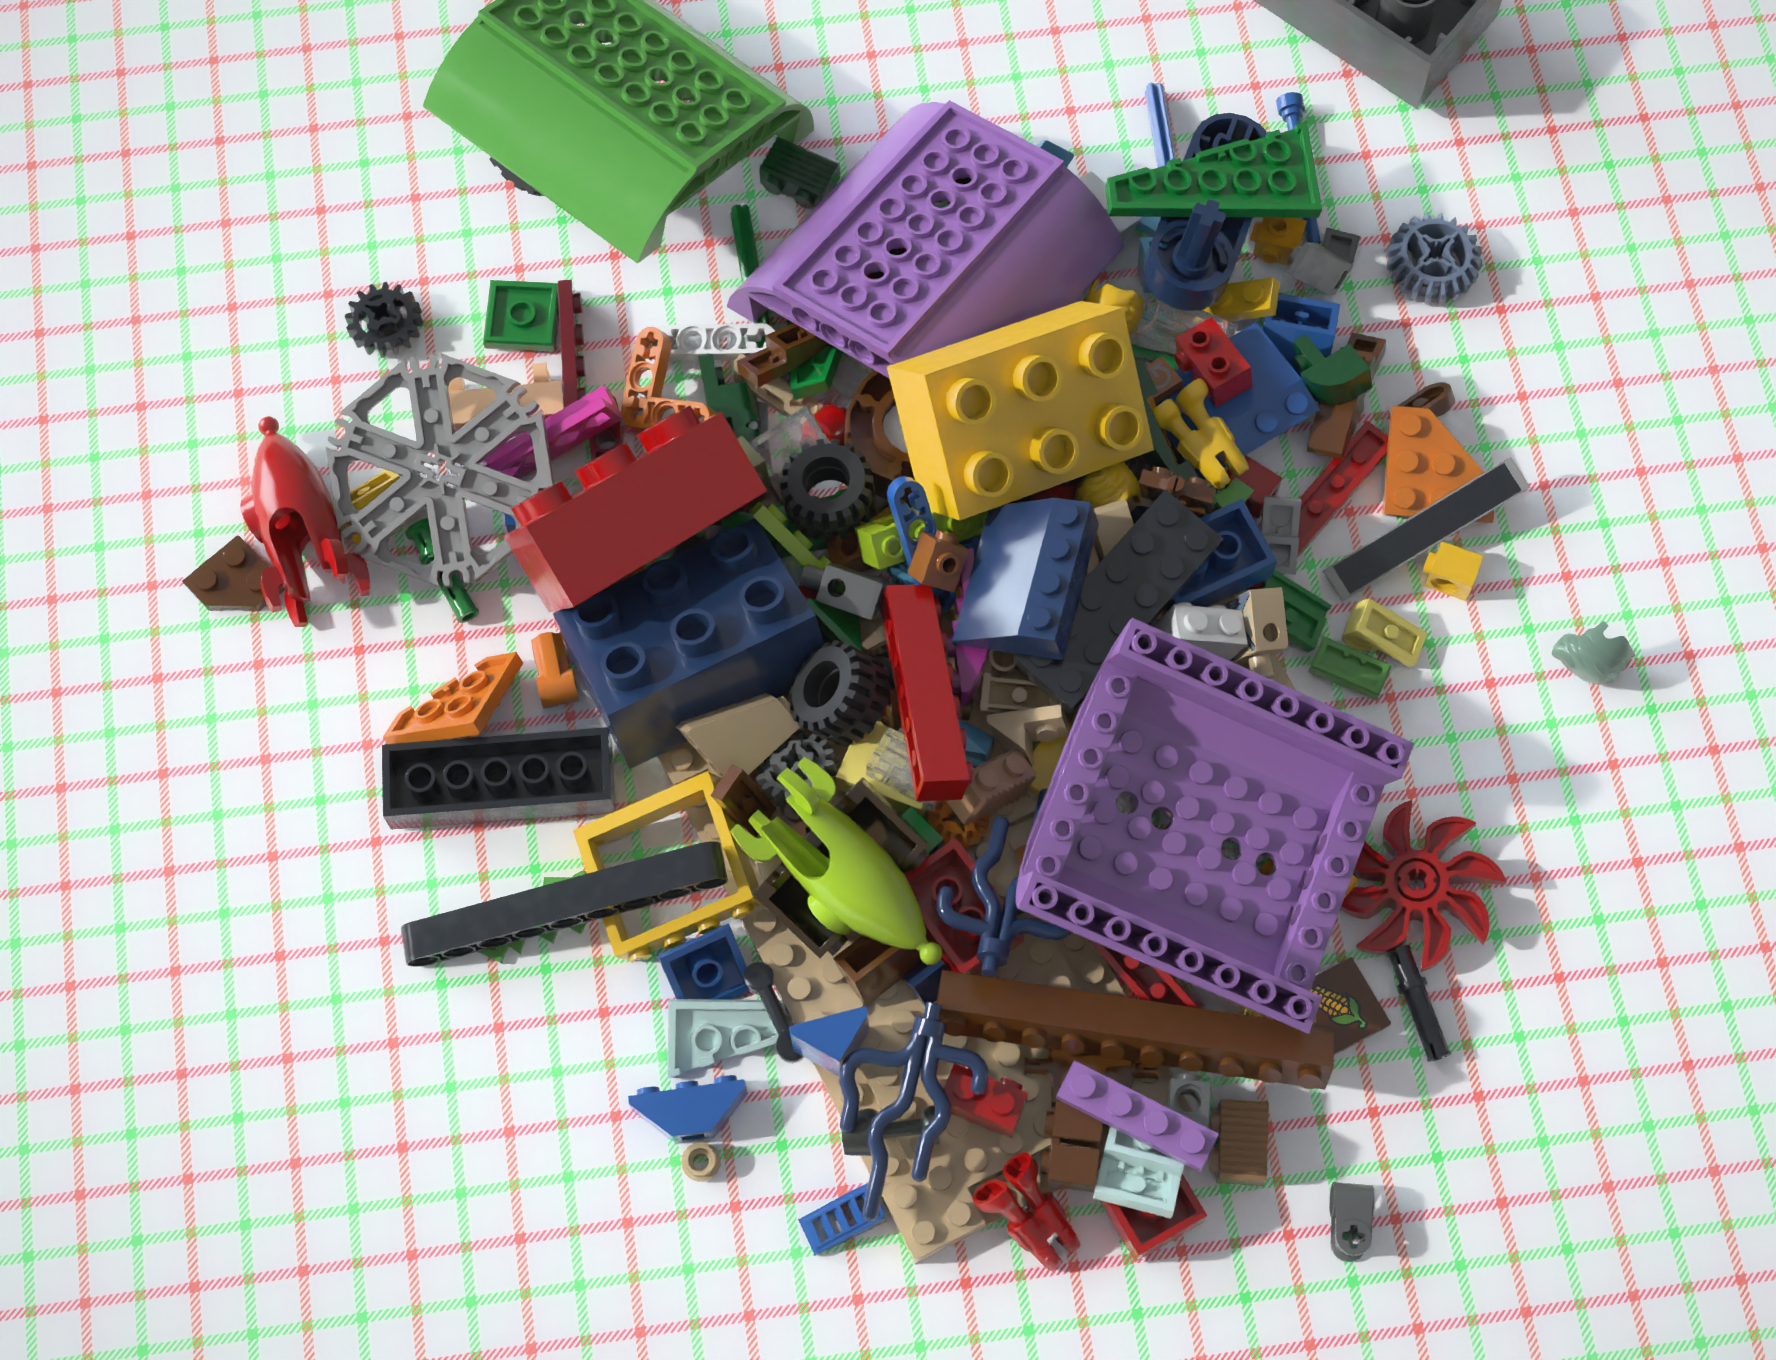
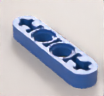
M903 476L892 481L887 491V497L908 567H910L920 536L910 538L908 530L911 523L921 519L925 524L924 532L935 535L937 529L923 486L912 478ZM906 487L913 491L908 495L910 506L916 510L910 511L908 504L899 499L904 496V489ZM912 577L914 585H924ZM932 587L933 596H935V591H934V588ZM940 589L943 591L938 595L941 613H945L954 604L956 596L955 592Z

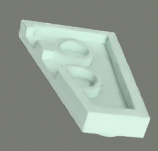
M668 999L667 1079L681 1075L680 1073L714 1064L716 1061L738 1054L742 1055L776 1044L779 1035L762 1000ZM779 1000V1002H780V1004H781V1006H782V1008H783V1010H784V1012H785V1002H783L782 1000Z

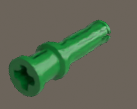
M424 518L410 525L405 531V535L408 540L414 542L419 551L420 563L427 565L434 560L429 519ZM441 572V591L452 608L458 623H466L474 619L479 614V610L473 603L458 573L455 572L453 574V585L448 588L443 583V572Z

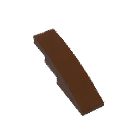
M793 323L765 335V349L737 360L738 373L759 388L795 369L822 351L829 343Z

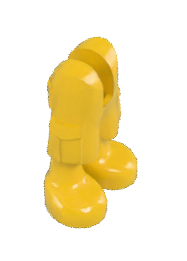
M1199 378L1188 384L1178 394L1175 402L1172 399L1165 400L1155 407L1152 412L1160 429L1168 430L1179 440L1177 450L1186 460H1189L1193 468H1197L1207 481L1220 490L1230 482V479L1215 456L1218 455L1236 477L1249 470V466L1235 444L1232 432L1222 418H1210L1204 406L1208 386ZM1180 410L1192 420L1199 429L1198 431L1190 430L1181 417Z

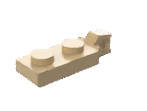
M741 353L735 359L734 382H747L757 398L788 419L793 416L802 423H805L823 407L813 396L795 400L790 389V381L785 378H776L758 388L738 373L737 360L747 356Z

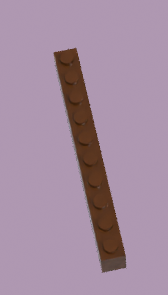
M942 970L937 996V1004L942 1005L939 1020L947 1022L945 1033L950 1036H967L986 1039L990 1042L1021 1044L1030 1048L1041 1047L1061 1050L1070 1054L1081 1053L1101 1056L1110 1060L1135 1061L1150 1066L1175 1067L1190 1072L1202 1071L1221 1074L1225 1077L1261 1080L1265 1083L1296 1085L1305 1089L1325 1090L1334 1068V1028L1312 1025L1310 1033L1307 1034L1277 1020L946 970Z

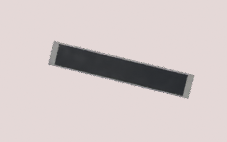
M1509 457L1327 567L1322 572L1340 601L1343 602L1528 490L1530 486L1512 457Z

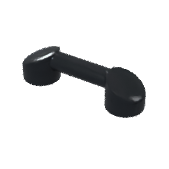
M764 962L752 963L744 971V985L749 992L759 995L779 1035L776 1042L779 1057L786 1063H798L805 1057L793 1050L789 1031L791 1024L773 989V970Z

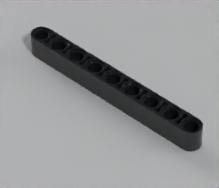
M717 841L702 842L405 923L400 928L405 963L410 967L427 966L727 884L728 877L722 845Z

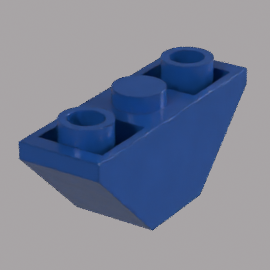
M726 1075L715 1078L713 1084L699 1085L698 1081H684L675 1084V1089L660 1091V1087L657 1086L643 1087L636 1090V1095L628 1096V1103L635 1114L672 1142L678 1144L715 1138L748 1095L745 1079L737 1080L735 1075Z

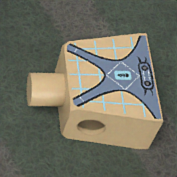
M1282 587L1248 590L1222 604L1227 609L1242 610L1248 644L1231 659V662H1249L1251 671L1264 677L1272 678L1275 674L1271 656L1286 650L1288 647Z

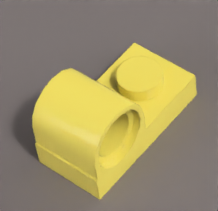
M1368 598L1353 605L1341 640L1347 646L1359 651L1372 652L1379 650L1406 667H1411L1417 664L1428 633Z

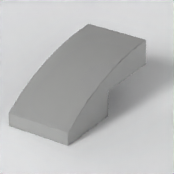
M1263 495L1261 533L1278 561L1275 570L1281 574L1296 575L1301 499Z

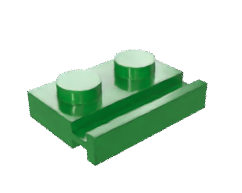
M1274 570L1272 577L1265 580L1259 589L1282 587L1288 641L1309 653L1316 649L1327 620L1325 616L1332 605Z

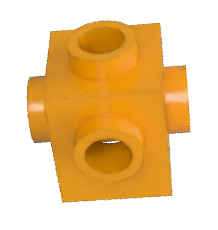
M1264 217L1262 222L1256 220L1249 240L1255 242L1252 256L1259 257L1266 263H1279L1290 267L1291 265L1287 263L1288 258L1295 247L1301 244L1307 221L1299 218Z

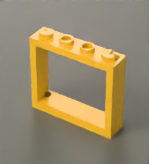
M709 771L704 772L573 830L588 874L605 869L598 846L707 800L739 891L630 939L621 914L602 918L615 957L630 961V963L640 959L647 960L652 957L651 951L663 946L665 949L680 946L687 941L686 936L696 932L706 934L721 927L720 922L731 917L733 919L745 918L748 916V913L755 911L754 907L762 904L752 895L759 887L749 856L738 845L731 834V829L736 824L710 796L717 787L721 777Z

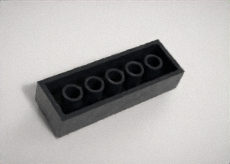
M1165 489L1084 580L1064 660L1017 654L1014 658L1013 666L1058 705L1061 704L1062 708L1071 715L1085 699L1102 663L1130 619L1134 618L1151 625L1219 549L1223 538Z
M604 727L382 744L383 818L389 828L395 830L613 813L616 811L613 741L609 729Z

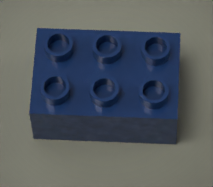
M755 518L736 527L723 529L713 538L671 558L656 561L645 570L601 590L575 607L552 613L573 664L605 725L608 727L629 770L687 742L688 740L676 728L682 721L764 693L778 698L790 692L795 682L793 678L801 668L800 664L805 658L808 659L810 657V652L815 648L820 649L824 643L816 615Z

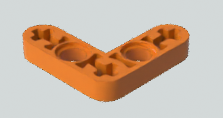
M646 327L641 330L636 338L620 410L623 418L622 421L625 425L635 430L644 431L661 421L663 414L669 408H674L675 412H678L691 405L698 418H701L703 415L705 420L715 415L716 412L712 408L699 402L661 398L672 342L665 332L655 327ZM656 340H658L657 346L651 347V349H649L650 343L656 342ZM647 359L649 361H652L653 359L655 360L654 364H651L645 360ZM651 370L653 374L651 383L641 388V375L645 371ZM638 394L647 396V398L645 399L643 397H640L639 399L637 396ZM643 409V414L635 418V411Z

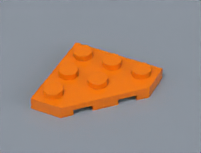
M1391 406L1382 515L1412 517L1484 473L1429 408ZM1494 510L1475 522L1493 523Z
M517 652L489 656L474 665L477 671L468 674L460 682L454 677L430 693L433 699L426 701L415 711L410 705L399 712L384 734L383 739L387 744L447 740L466 736L471 738L481 734L523 665Z

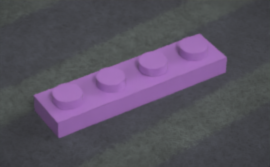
M1075 1060L1056 1095V1099L1199 1172H1201L1219 1133Z

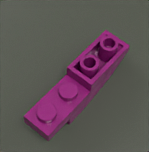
M973 548L969 549L957 586H960L962 597L956 598L957 619L959 618L975 560ZM957 620L952 621V634L946 635V652L948 658L954 657L956 670H953L952 692H959L960 705H968L979 686L990 650L954 645L952 640Z

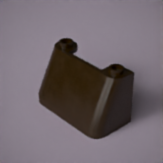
M864 777L834 806L867 832L890 855L902 872L907 867L914 871L929 856L924 850L929 843ZM811 831L805 839L824 856L830 858V852L826 845ZM783 862L752 893L756 899L820 959L826 952L834 956L849 940L845 935L835 933L825 927L813 915L808 905L810 894L790 873Z

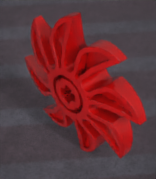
M1409 800L1398 805L1390 812L1383 827L1382 843L1395 859L1386 860L1365 841L1353 872L1358 878L1379 881L1383 885L1353 887L1343 899L1340 910L1359 919H1370L1384 908L1394 910L1385 922L1356 945L1358 950L1370 954H1386L1390 950L1396 951V948L1405 945L1409 922L1411 920H1419L1423 924L1424 941L1420 971L1423 972L1439 964L1446 956L1450 945L1451 927L1438 911H1448L1482 945L1485 944L1488 937L1490 919L1482 899L1475 892L1454 889L1450 885L1465 883L1506 885L1507 881L1500 867L1489 857L1481 853L1464 851L1449 862L1439 860L1452 845L1477 825L1475 821L1468 818L1451 816L1436 820L1426 829L1424 848L1422 850H1414L1410 846L1409 832L1413 800ZM1414 880L1415 884H1417V880L1424 883L1423 890H1419L1418 886H1416V890L1409 888L1410 881Z

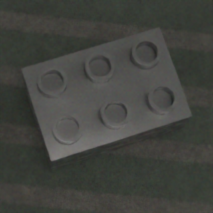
M1253 0L1415 109H1418L1496 19L1502 0Z

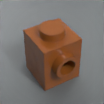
M937 529L935 535L922 531L907 574L921 584L955 592L969 549L957 542L959 536L951 532Z

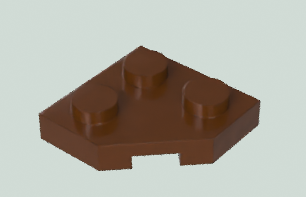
M237 535L184 578L182 583L208 611H223V608L259 612L267 605L261 591L260 579L262 572L269 566ZM285 587L279 589V595L286 590Z

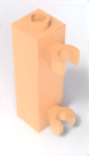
M547 362L532 364L534 383L521 384L515 387L513 391L523 386L528 392L520 399V405L528 406L535 400L540 407L534 414L528 416L531 417L542 409L544 419H547L564 409L562 380L550 382ZM455 378L449 383L448 392L455 433L496 400L494 390L491 388L465 390V381L462 378Z

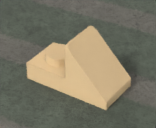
M1061 704L987 715V723L995 740L1009 751L1014 748L1019 749L1031 766L1034 765L1033 741L1051 742L1057 738L1068 737L1070 733L1069 722Z

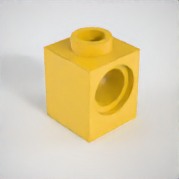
M1441 541L1436 553L1429 551L1422 572L1428 574L1424 587L1466 601L1473 588L1484 556Z

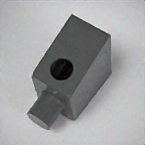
M836 563L827 564L825 570L806 564L800 579L801 586L818 591L816 601L870 620L880 616L883 596L886 587L891 582ZM836 580L844 582V594L836 591Z

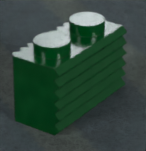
M776 137L769 153L766 154V158L763 159L759 167L760 183L768 192L774 195L785 194L787 197H792L801 207L807 209L815 208L837 185L840 179V163L783 138Z

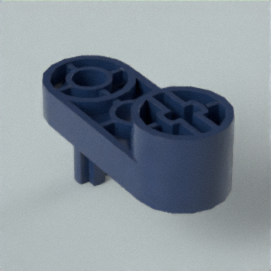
M1235 113L1214 114L1199 124L1192 136L1183 160L1196 157L1197 152L1239 140L1248 139L1253 141L1266 137L1267 131L1261 124L1244 115ZM1208 199L1206 206L1196 203L1190 217H1161L1144 263L1143 275L1148 289L1159 301L1172 308L1185 311L1206 309L1218 302L1232 276L1253 217H1226V213L1218 211L1220 203Z

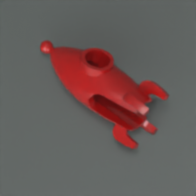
M266 416L258 423V430L265 437L258 447L254 460L251 495L241 500L240 508L249 530L259 542L264 544L273 565L262 572L260 579L261 591L272 613L281 611L282 604L279 589L285 587V606L294 627L306 628L308 619L304 601H311L302 559V551L310 540L322 569L325 572L333 573L334 578L339 579L343 584H345L346 576L353 578L360 596H369L370 576L364 558L355 553L345 554L332 498L319 470L300 447L289 438L277 433L279 430L277 419L272 416Z

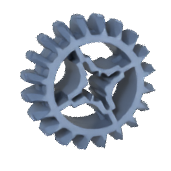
M1427 212L1423 216L1422 221L1414 215L1410 219L1409 224L1402 223L1399 226L1398 232L1392 235L1391 245L1388 246L1386 251V258L1388 259L1386 267L1387 271L1392 272V283L1401 282L1399 287L1400 293L1410 290L1412 292V301L1419 295L1424 297L1426 305L1430 303L1432 298H1436L1439 305L1445 302L1446 297L1454 302L1458 299L1460 293L1465 295L1470 290L1471 285L1476 283L1478 279V271L1482 267V259L1480 258L1482 247L1476 245L1477 234L1467 235L1469 230L1468 224L1458 227L1456 225V217L1449 222L1444 220L1443 213H1440L1437 219H1432ZM1408 249L1413 253V258L1418 262L1416 267H1414L1408 257ZM1452 250L1457 255L1461 268L1455 264L1456 260L1450 254Z

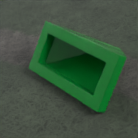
M813 598L807 600L816 615L821 634L830 643H833L834 640L846 642L862 651L858 615L818 602Z

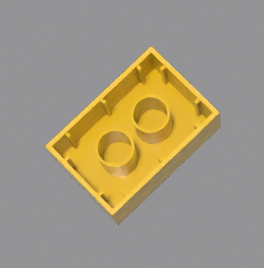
M1079 301L887 366L914 479L923 486L931 511L944 516L963 520L1154 450L1123 307Z

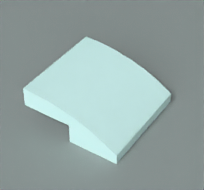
M1109 1127L1093 1198L1172 1218L1184 1164Z

